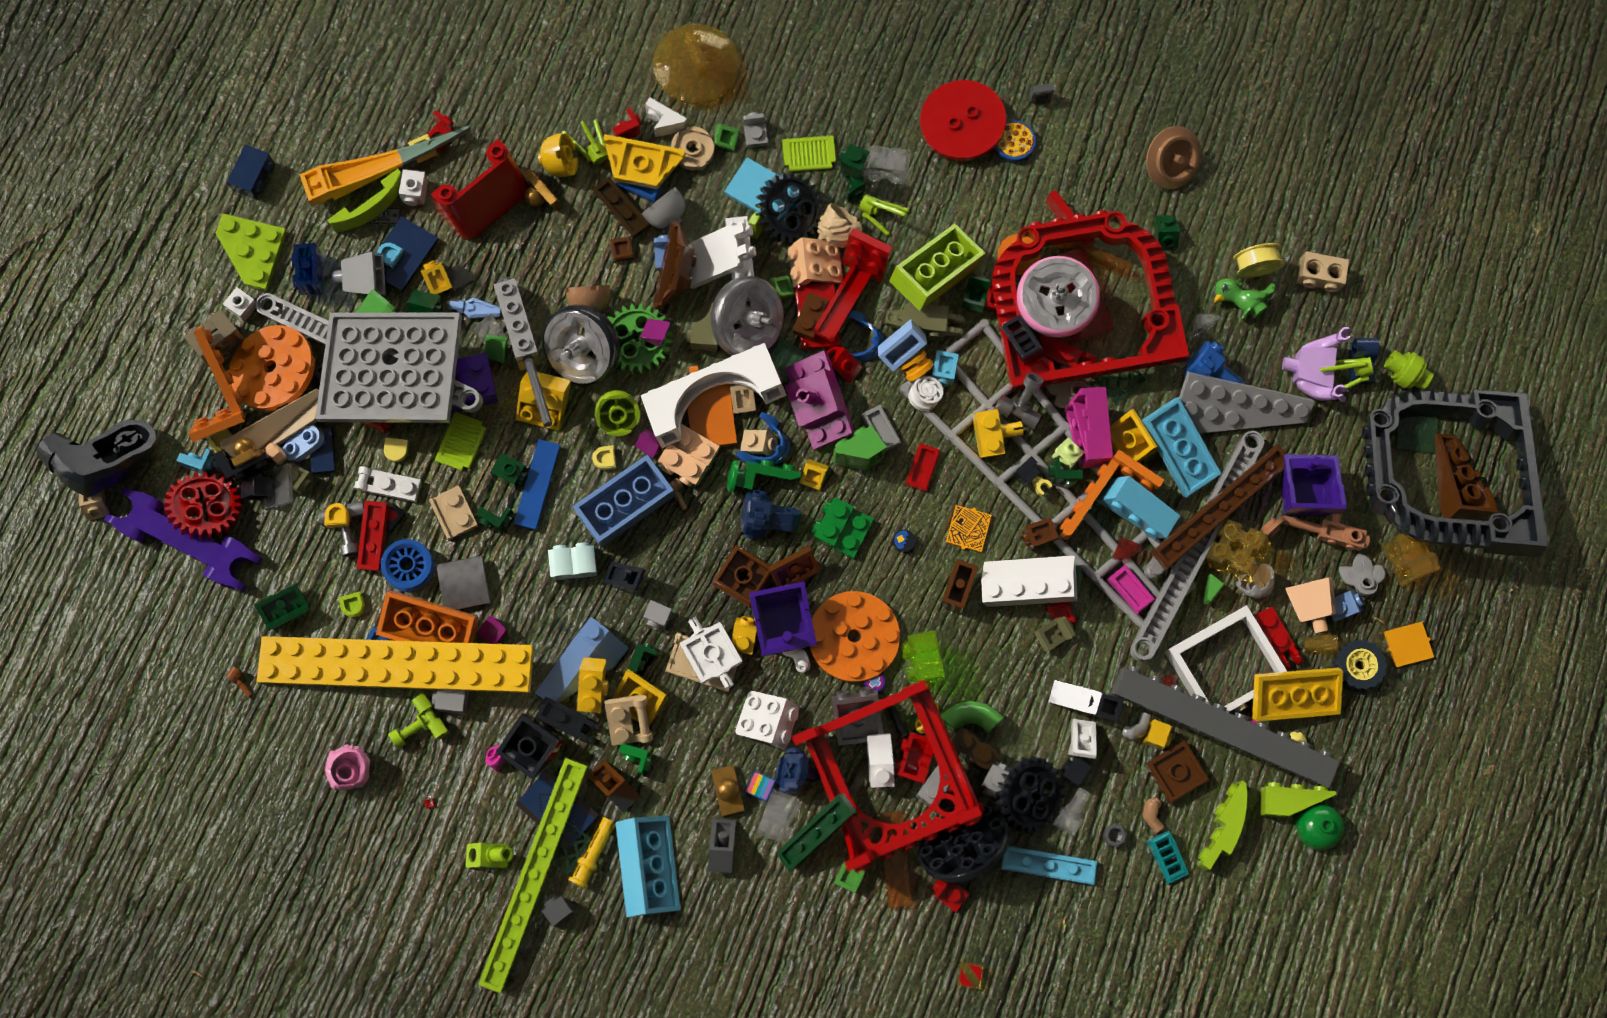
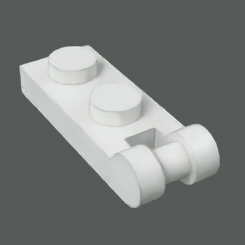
M362 466L359 467V479L355 482V490L414 503L417 502L422 483L420 479L377 471ZM368 477L374 478L373 485L367 484Z

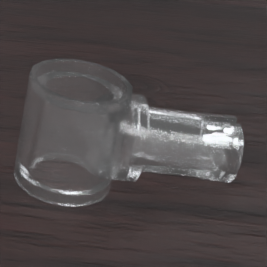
M1078 788L1069 805L1060 809L1058 812L1059 816L1055 817L1052 825L1073 837L1083 821L1081 811L1089 799L1090 793Z

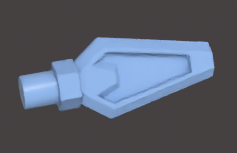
M471 298L467 301L449 302L450 310L464 313L470 319L500 317L501 314L500 307L476 298Z

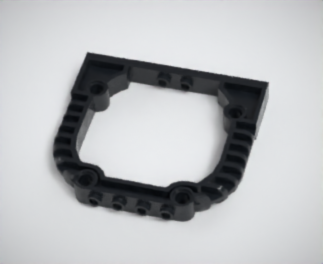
M1425 389L1406 390L1405 392L1393 395L1382 405L1381 409L1372 411L1365 426L1362 428L1361 436L1362 439H1365L1363 457L1367 461L1364 470L1365 477H1368L1366 495L1369 496L1371 509L1376 514L1385 515L1390 524L1393 523L1399 528L1400 533L1405 536L1409 535L1420 543L1426 542L1429 545L1439 544L1447 547L1451 545L1459 548H1484V553L1541 557L1548 544L1527 394L1475 389L1471 394H1465L1464 392L1452 393L1451 391L1438 392V390L1425 391ZM1416 416L1468 420L1478 430L1490 428L1506 441L1516 442L1518 457L1516 469L1520 472L1519 489H1522L1524 506L1509 517L1503 513H1495L1491 515L1488 521L1434 517L1423 514L1408 505L1404 488L1393 480L1390 440L1399 425V420Z

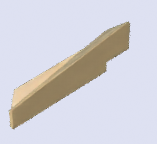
M319 389L311 391L221 441V446L234 458L236 457L233 451L234 443L242 437L252 439L256 449H264L270 443L278 446L305 427L317 422L315 417Z

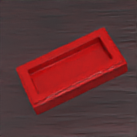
M919 443L905 486L927 492L940 449Z

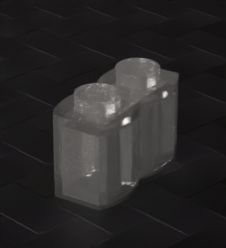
M868 146L867 151H870V155L865 169V177L872 181L888 179L896 184L908 180L911 151Z
M772 789L756 834L782 844L784 839L789 841L793 827L789 826L792 817H798L802 806L797 804L799 798Z

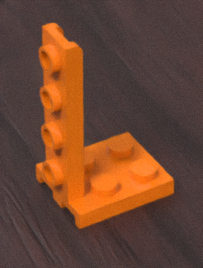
M204 325L198 326L194 335L230 410L224 408L215 413L216 416L210 419L202 417L194 421V425L188 434L192 443L244 422L245 414H247L244 406L241 405L244 401L240 392H235L232 386L234 379L230 371H225L222 365L224 358L220 350L215 351L212 344L215 341L209 328L205 330Z
M1118 450L1108 465L1103 463L1097 472V475L1100 476L1097 482L1091 481L1084 491L1088 494L1084 501L1078 500L1072 509L1075 512L1072 519L1068 517L1065 519L1060 527L1063 532L1059 537L1064 540L1070 538L1113 473H1116L1117 477L1130 476L1152 494L1158 490L1164 479Z

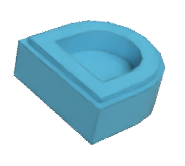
M384 243L377 251V253H383L384 265L392 270L405 253L402 248L393 243Z

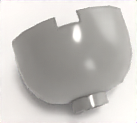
M674 187L658 199L650 208H647L642 215L652 226L664 229L670 226L671 221L679 223L683 221L680 217L685 212V200L679 190Z

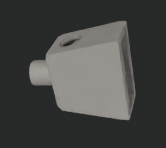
M367 252L343 259L341 261V270L334 271L332 274L333 282L335 284H342L343 291L369 294L374 289L381 296H386L383 253Z

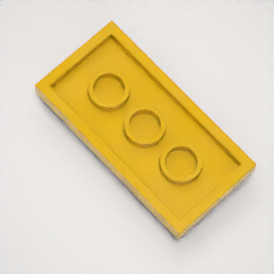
M1340 668L1255 674L1252 719L1255 721H1269L1341 714L1343 670Z

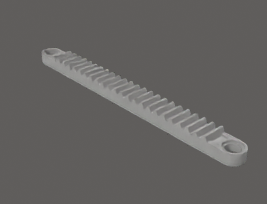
M269 293L262 294L257 298L255 308L264 317L280 325L291 327L303 336L326 345L328 320ZM271 300L273 302L271 309L265 311L263 309L265 302ZM390 350L387 355H384V363L387 365L395 364L399 359V353ZM455 380L452 405L469 413L478 411L483 404L481 394L474 388ZM475 395L476 400L474 404L467 406L465 404L467 396Z
M1249 431L1242 436L1230 456L1222 475L1219 477L1214 490L1211 492L1207 503L1255 463L1264 445V439L1260 433ZM1246 439H1255L1257 447L1250 448L1246 444ZM1223 522L1172 566L1167 579L1163 583L1131 645L1130 652L1136 661L1146 662L1155 654ZM1145 644L1149 649L1148 655H1140L1137 651V646Z

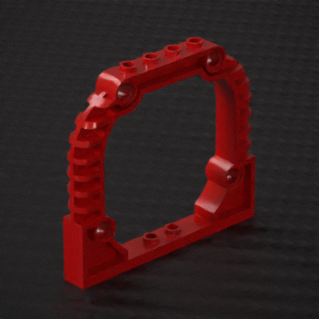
M1106 210L1095 212L1094 215L1085 216V214H1078L1073 216L1072 219L1056 218L1049 223L1043 224L1042 222H1033L1018 232L1016 242L1012 243L1002 253L994 267L992 292L1011 392L1025 389L1026 386L1023 381L1027 373L1039 375L1043 379L1042 386L1185 362L1189 357L1179 305H1176L1165 252L1161 244L1150 232H1147L1135 223L1127 222L1126 217L1118 211L1107 212ZM1116 222L1120 227L1117 229L1111 228L1109 223ZM1030 237L1033 242L1026 244L1022 241V238ZM1094 238H1099L1108 245H1128L1138 255L1144 268L1152 311L1148 314L1144 323L1149 336L1138 352L1139 356L1117 360L1114 357H1109L1094 364L1092 361L1080 363L1079 366L1059 370L1054 369L1053 361L1042 356L1025 366L1001 328L1002 324L1021 315L1018 309L1015 286V273L1019 264L1023 261L1037 258L1042 253L1044 247ZM1154 318L1160 319L1161 322H1162V325H1161V326H1156V325H1154V324L1152 323V319H1154ZM1021 325L1010 330V332L1013 333L1014 331L1020 329ZM1023 333V334H1021L1020 336L1016 337L1015 339L1017 340V339L1021 338L1022 336H1024V335H1026V334Z

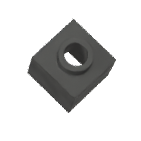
M556 896L549 899L544 904L546 908L542 910V913L553 927H556L574 913L562 896L558 899Z

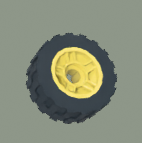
M1360 639L1354 640L1340 647V650L1335 653V658L1332 660L1333 668L1343 670L1342 686H1345L1350 691H1367L1381 683L1382 678L1386 675V657L1383 655L1382 650L1373 642L1370 643L1368 640L1360 641ZM1359 661L1361 667L1363 668L1362 670L1356 667V663Z

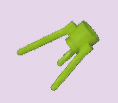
M594 120V125L599 142H595L586 123L582 121L581 125L591 142L587 147L588 153L572 137L571 139L575 148L585 156L588 163L600 164L608 159V154L598 120Z
M866 194L859 206V210L863 211L862 217L868 219L880 231L889 236L890 233L871 215H877L880 208L905 217L909 209Z
M1370 357L1336 360V366L1320 368V372L1354 368L1355 376L1360 375V378L1344 385L1347 389L1361 382L1368 381L1369 375H1374Z

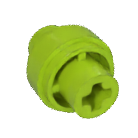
M1395 350L1384 364V367L1392 372L1391 378L1393 382L1402 388L1410 389L1415 386L1419 389H1425L1434 375L1426 369L1427 363L1424 361V358L1414 352H1407L1403 355Z

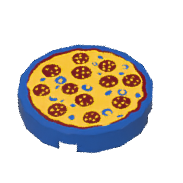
M1006 121L1003 137L994 148L995 153L1007 162L1016 163L1024 161L1033 152L1036 137L1033 130L1022 121Z

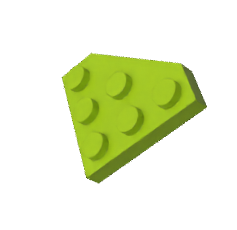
M222 213L216 235L246 287L268 291L287 234L286 229Z

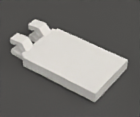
M743 223L738 225L730 224L691 242L695 248L694 254H697L695 266L691 267L689 275L692 276L690 288L695 289L743 268L742 261L756 256L754 246L748 248L747 244L740 246L739 240L753 235L752 226L749 225L745 228Z

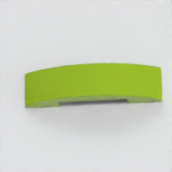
M396 169L380 182L384 189L354 211L349 213L344 207L327 221L334 232H343L357 228L384 212L399 195L402 178L400 170Z

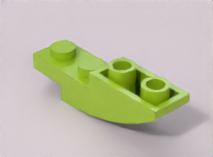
M1243 780L1236 784H1231L1226 792L1228 798L1225 803L1221 802L1214 812L1217 815L1214 822L1221 827H1216L1210 836V839H1212L1211 844L1208 848L1205 846L1198 856L1200 862L1197 866L1205 871L1212 868L1220 853L1224 856L1231 855L1238 842L1247 809V784Z

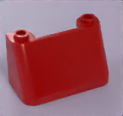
M499 138L486 151L487 159L492 166L463 190L458 192L455 187L446 184L438 187L431 193L439 215L464 240L476 238L524 198L525 191L529 188L528 182L507 147Z

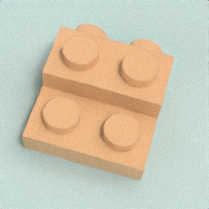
M681 424L683 440L666 446L658 463L662 465L660 468L662 471L670 475L675 472L681 476L679 479L681 482L691 487L692 484H700L721 446Z

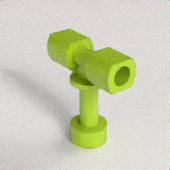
M424 693L412 700L419 711V714L416 715L418 720L400 732L395 729L388 733L397 749L406 745L405 739L421 728H424L425 731L430 729L437 740L444 738L450 733L442 719L437 718L432 711L434 707Z

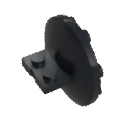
M983 806L985 812L981 815L982 818L979 822L966 826L964 822L959 824V828L947 832L945 828L937 832L938 837L929 841H925L922 838L919 845V859L925 871L939 881L958 882L961 887L989 871L1004 856L1010 842V829L1002 814L989 806ZM955 807L951 808L949 812L954 811Z

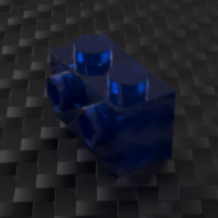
M316 243L293 244L294 254H292L291 260L295 270V275L292 276L294 288H297L301 295L322 294L321 250Z

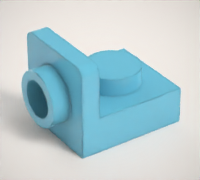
M937 350L932 377L937 379L942 387L953 385L959 354Z
M206 448L202 457L190 452L188 455L179 453L176 461L182 467L201 474L206 471L208 476L209 471L215 467L213 461L216 459L213 455L214 452Z

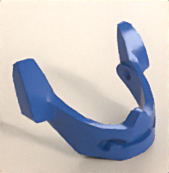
M851 311L848 316L849 318L856 321L859 326L870 328L874 333V337L871 339L872 346L868 350L851 355L856 360H871L878 355V346L884 342V336L877 327L866 322V315L864 313Z
M762 412L760 418L769 425L768 428L779 435L780 445L776 446L775 454L769 457H757L741 450L738 451L736 456L744 464H746V460L761 462L762 459L774 461V465L783 462L790 452L788 437L778 428L779 420Z

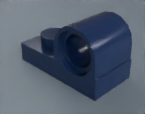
M1354 337V341L1350 343V359L1370 357L1374 375H1369L1368 381L1359 384L1373 385L1375 383V360L1378 357L1380 347L1378 338ZM1354 368L1350 369L1351 382L1360 378V375L1355 376Z

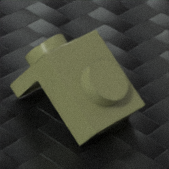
M1065 616L1053 619L1034 632L1045 652L1076 636L1073 631V625Z

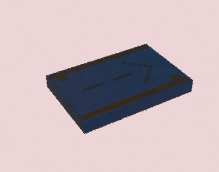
M548 769L540 775L515 803L538 825H540L557 781V777ZM578 796L559 842L567 851L599 816Z

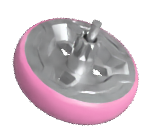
M1052 256L1037 261L1026 270L1018 285L1017 304L1024 321L1038 333L1049 337H1068L1079 333L1092 322L1099 308L1100 290L1095 276L1084 264L1070 257ZM1072 283L1076 288L1069 293L1067 285ZM1040 287L1050 289L1047 296L1039 292ZM1064 307V315L1058 316L1056 311Z

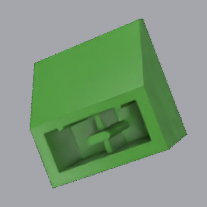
M872 425L868 428L864 426L854 433V437L849 440L846 438L842 439L835 445L836 448L833 452L832 461L835 465L866 471L884 459L887 446Z

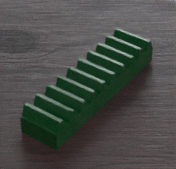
M844 793L839 794L776 852L777 856L789 872L794 871L800 867V864L806 862V859L811 857L815 851L819 850L820 846L831 839L832 835L844 827L845 823L852 820L851 818L858 814L857 810Z

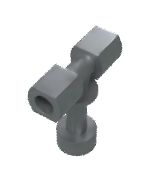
M1027 373L1023 381L1026 387L1021 397L1015 398L1013 401L1001 395L995 409H998L999 413L1007 417L1009 414H1012L1022 419L1023 425L1034 430L1041 414L1031 410L1028 401L1033 391H1038L1041 388L1043 379L1037 374Z
M363 501L347 504L350 519L349 526L341 527L344 545L340 547L342 557L358 555L359 545L358 543H353L350 525L354 524L353 519L363 517ZM326 510L318 511L319 522L323 527H325Z

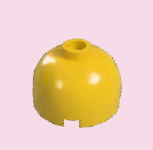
M558 133L543 141L540 153L538 154V160L540 165L550 175L569 177L575 175L578 169L577 157L573 159L572 151L576 150L575 145L567 133Z

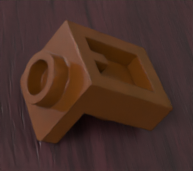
M1051 517L1025 526L1023 534H1021L1024 545L1026 547L1029 546L1031 551L1059 539Z

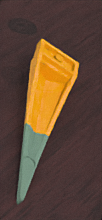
M465 126L433 139L397 150L349 161L319 165L300 174L308 200L312 207L324 203L330 198H333L335 201L472 131L470 126Z

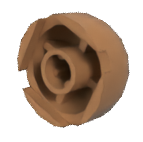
M610 285L565 288L568 305H587L601 312L605 310L610 301Z

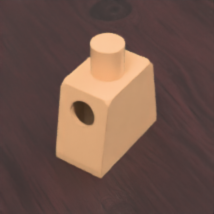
M1324 578L1286 588V592L1300 622L1312 620L1315 633L1329 630L1325 617L1336 615L1332 578Z

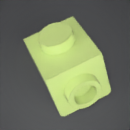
M1068 437L1056 448L1052 457H1059L1060 465L1065 470H1070L1085 452Z

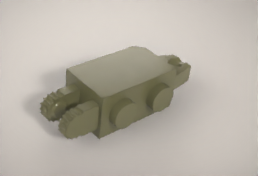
M908 302L903 310H887L885 326L899 329L912 319L926 334L928 339L940 340V338L945 336L961 337L963 330L947 327V323L962 324L964 317L948 314L949 306L929 304L919 311L911 302Z

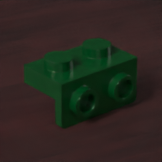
M297 582L254 604L265 623L267 632L272 629L275 632L284 628L287 625L286 622L292 619L297 621L304 618L310 609V605Z

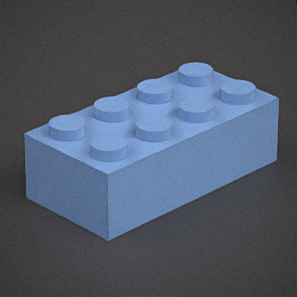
M646 455L573 505V509L594 540L602 548L671 500L675 495L672 487L650 457Z

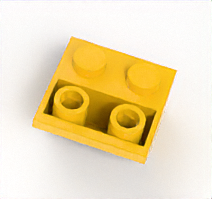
M526 372L520 382L516 420L544 427L530 379ZM537 372L552 420V425L546 428L559 431L569 398L571 380Z

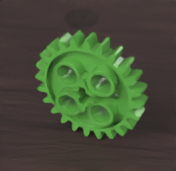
M632 303L630 310L622 306V313L614 310L615 318L607 317L617 332L620 330L628 332L627 335L619 337L620 344H623V346L620 347V358L616 368L622 365V372H625L627 368H630L632 375L635 369L639 370L640 375L643 373V368L651 372V365L659 368L658 360L666 361L663 353L670 354V349L666 346H672V340L669 339L672 337L671 331H667L660 347L648 348L645 346L647 341L640 339L643 329L637 327L640 322H647L648 319L666 321L665 316L659 317V310L651 313L650 305L646 310H643L642 303H640L638 309H635ZM637 336L640 341L636 342L633 337ZM629 349L636 351L633 356H627L625 352Z

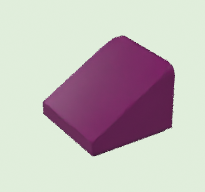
M648 319L640 339L660 347L670 323Z
M492 615L485 620L476 632L487 644H498L509 633Z

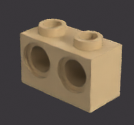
M1306 251L1300 258L1297 283L1303 284L1307 288H1324L1328 292L1340 291L1346 284L1349 259ZM1308 268L1313 269L1316 274H1311ZM1329 272L1334 273L1337 279L1332 278Z

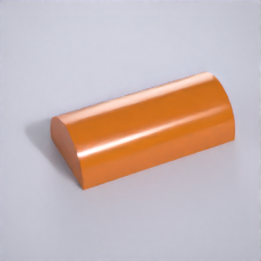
M388 590L386 591L376 635L396 641L473 643L478 628V616Z

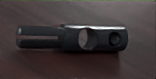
M895 705L887 708L892 721L896 724V729L901 739L910 735Z

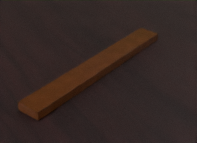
M1279 444L1271 448L1151 551L1164 570L1172 566L1284 469L1283 455L1286 453Z

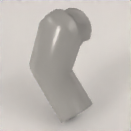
M1141 712L1138 724L1123 728L1122 734L1124 738L1135 741L1144 737L1148 731L1152 715Z

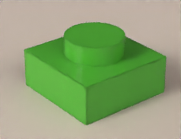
M843 862L834 884L856 893L865 871L855 873L854 869L848 871Z

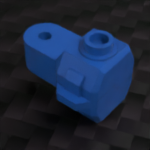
M1217 341L1213 343L1205 342L1185 365V378L1187 372L1245 384L1236 373L1224 365L1225 354L1223 351L1225 348Z

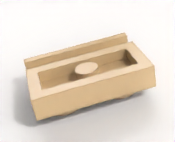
M459 485L439 494L433 499H429L448 541L479 527Z

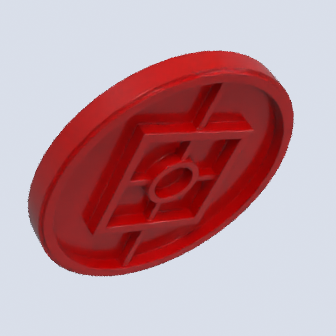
M972 80L948 82L935 89L923 104L920 114L922 136L927 145L944 158L954 161L978 159L991 152L1003 137L1006 127L1004 105L1000 97L991 88L982 83Z

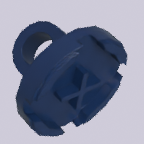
M792 747L785 751L787 754L785 757H781L776 769V783L780 785V788H778L780 792L793 795L802 788L805 780L820 782L818 772L808 769V758L804 750Z

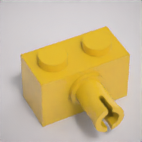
M998 409L972 414L980 458L1005 454L1004 438L1022 436L1024 433L1023 429L1014 430V428L1023 427L1021 421L1001 424Z

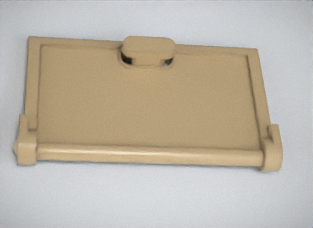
M677 632L674 640L675 644L665 672L700 683L680 647V643L690 637ZM738 652L740 658L742 659L743 653ZM737 666L734 667V668H732V669L728 672V675H729V677H730V679H731L732 681H733V678H734V675H735ZM720 678L704 683L726 692L730 690V686L728 689H725Z

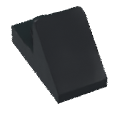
M611 562L603 583L608 586L624 589L636 595L646 570Z

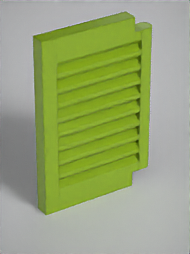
M834 136L782 139L784 167H789V172L832 169V163H836Z
M455 412L435 462L463 471L464 467L470 469L487 429L481 426L482 421Z

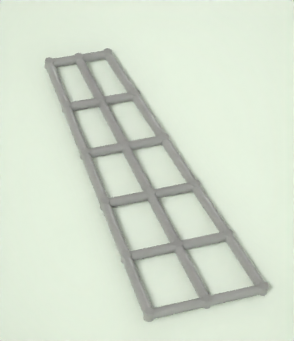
M982 319L980 323L945 350V352L956 353L984 331L1004 357L1001 339L986 319ZM934 365L922 376H928L929 374H931L933 372ZM957 365L955 376L977 399L981 406L952 430L932 410L921 412L1033 523L1043 520L1006 482L1032 456L1038 462L1036 467L1053 484L1052 477H1049L1048 465L1039 457V454L1063 434L1073 441L1069 423L1065 421L1041 389L1033 391V395L1059 427L1033 449L1021 435L1012 436L1011 439L1025 455L998 476L958 435L973 424L972 414L994 410L1001 395L1007 396L1011 393L1009 383L988 399ZM916 380L907 381L900 386V393L908 400L910 388ZM999 413L1000 423L1008 424L1009 422ZM1093 467L1092 469L1097 474L1101 467ZM1053 484L1070 503L1069 506L1052 519L1054 527H1058L1067 517L1071 516L1074 513L1072 509L1078 500L1084 501L1088 494L1084 492L1076 498L1063 484ZM1087 511L1083 519L1115 554L1097 571H1094L1061 537L1053 541V543L1066 556H1075L1076 566L1080 567L1090 581L1095 583L1140 629L1144 619L1139 614H1136L1102 577L1122 562L1124 565H1127L1150 594L1156 598L1160 590L1145 576L1143 571L1128 555L1147 539L1154 548L1161 541L1159 538H1150L1145 534V531L1140 529L1142 532L1124 548H1121L1091 513ZM1194 581L1189 587L1185 597L1196 588V583Z

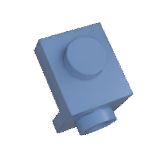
M1355 590L1336 596V615H1332L1333 621L1338 622L1356 613L1363 612L1362 606L1365 604L1362 596L1359 593L1356 594Z

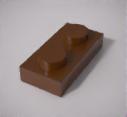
M808 292L794 326L793 334L813 341L816 335L813 333L815 326L826 310L829 299Z

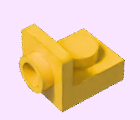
M433 260L423 265L424 269L420 271L430 293L438 294L452 288L441 262L436 263Z

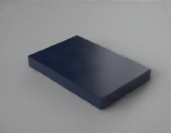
M401 216L382 244L393 243L402 248L405 253L393 270L384 265L385 283L403 293L438 243V237Z

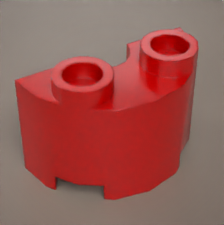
M910 732L908 739L903 738L899 751L903 752L901 760H896L894 773L897 776L924 784L934 752L927 737Z

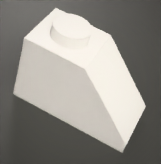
M867 735L870 786H894L891 735Z

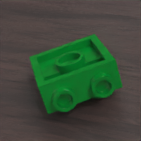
M834 497L832 501L827 500L822 510L825 513L822 521L817 520L812 529V532L815 533L813 540L854 560L874 518Z

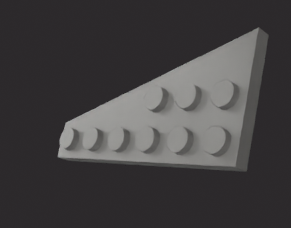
M1187 372L1179 396L1199 433L1306 423L1314 405V401L1310 398Z

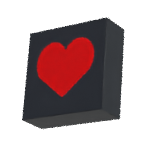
M391 503L389 504L386 529L392 533L406 514Z

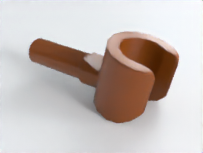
M232 667L227 673V678L239 686L247 697L251 696L250 690L239 680L244 673Z

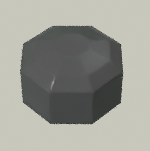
M1112 824L1104 829L1103 839L1108 846L1116 848L1125 843L1127 833L1123 826Z

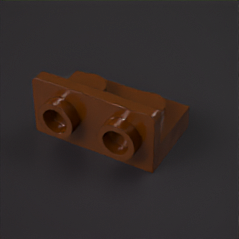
M809 546L768 567L776 587L798 583L820 571Z

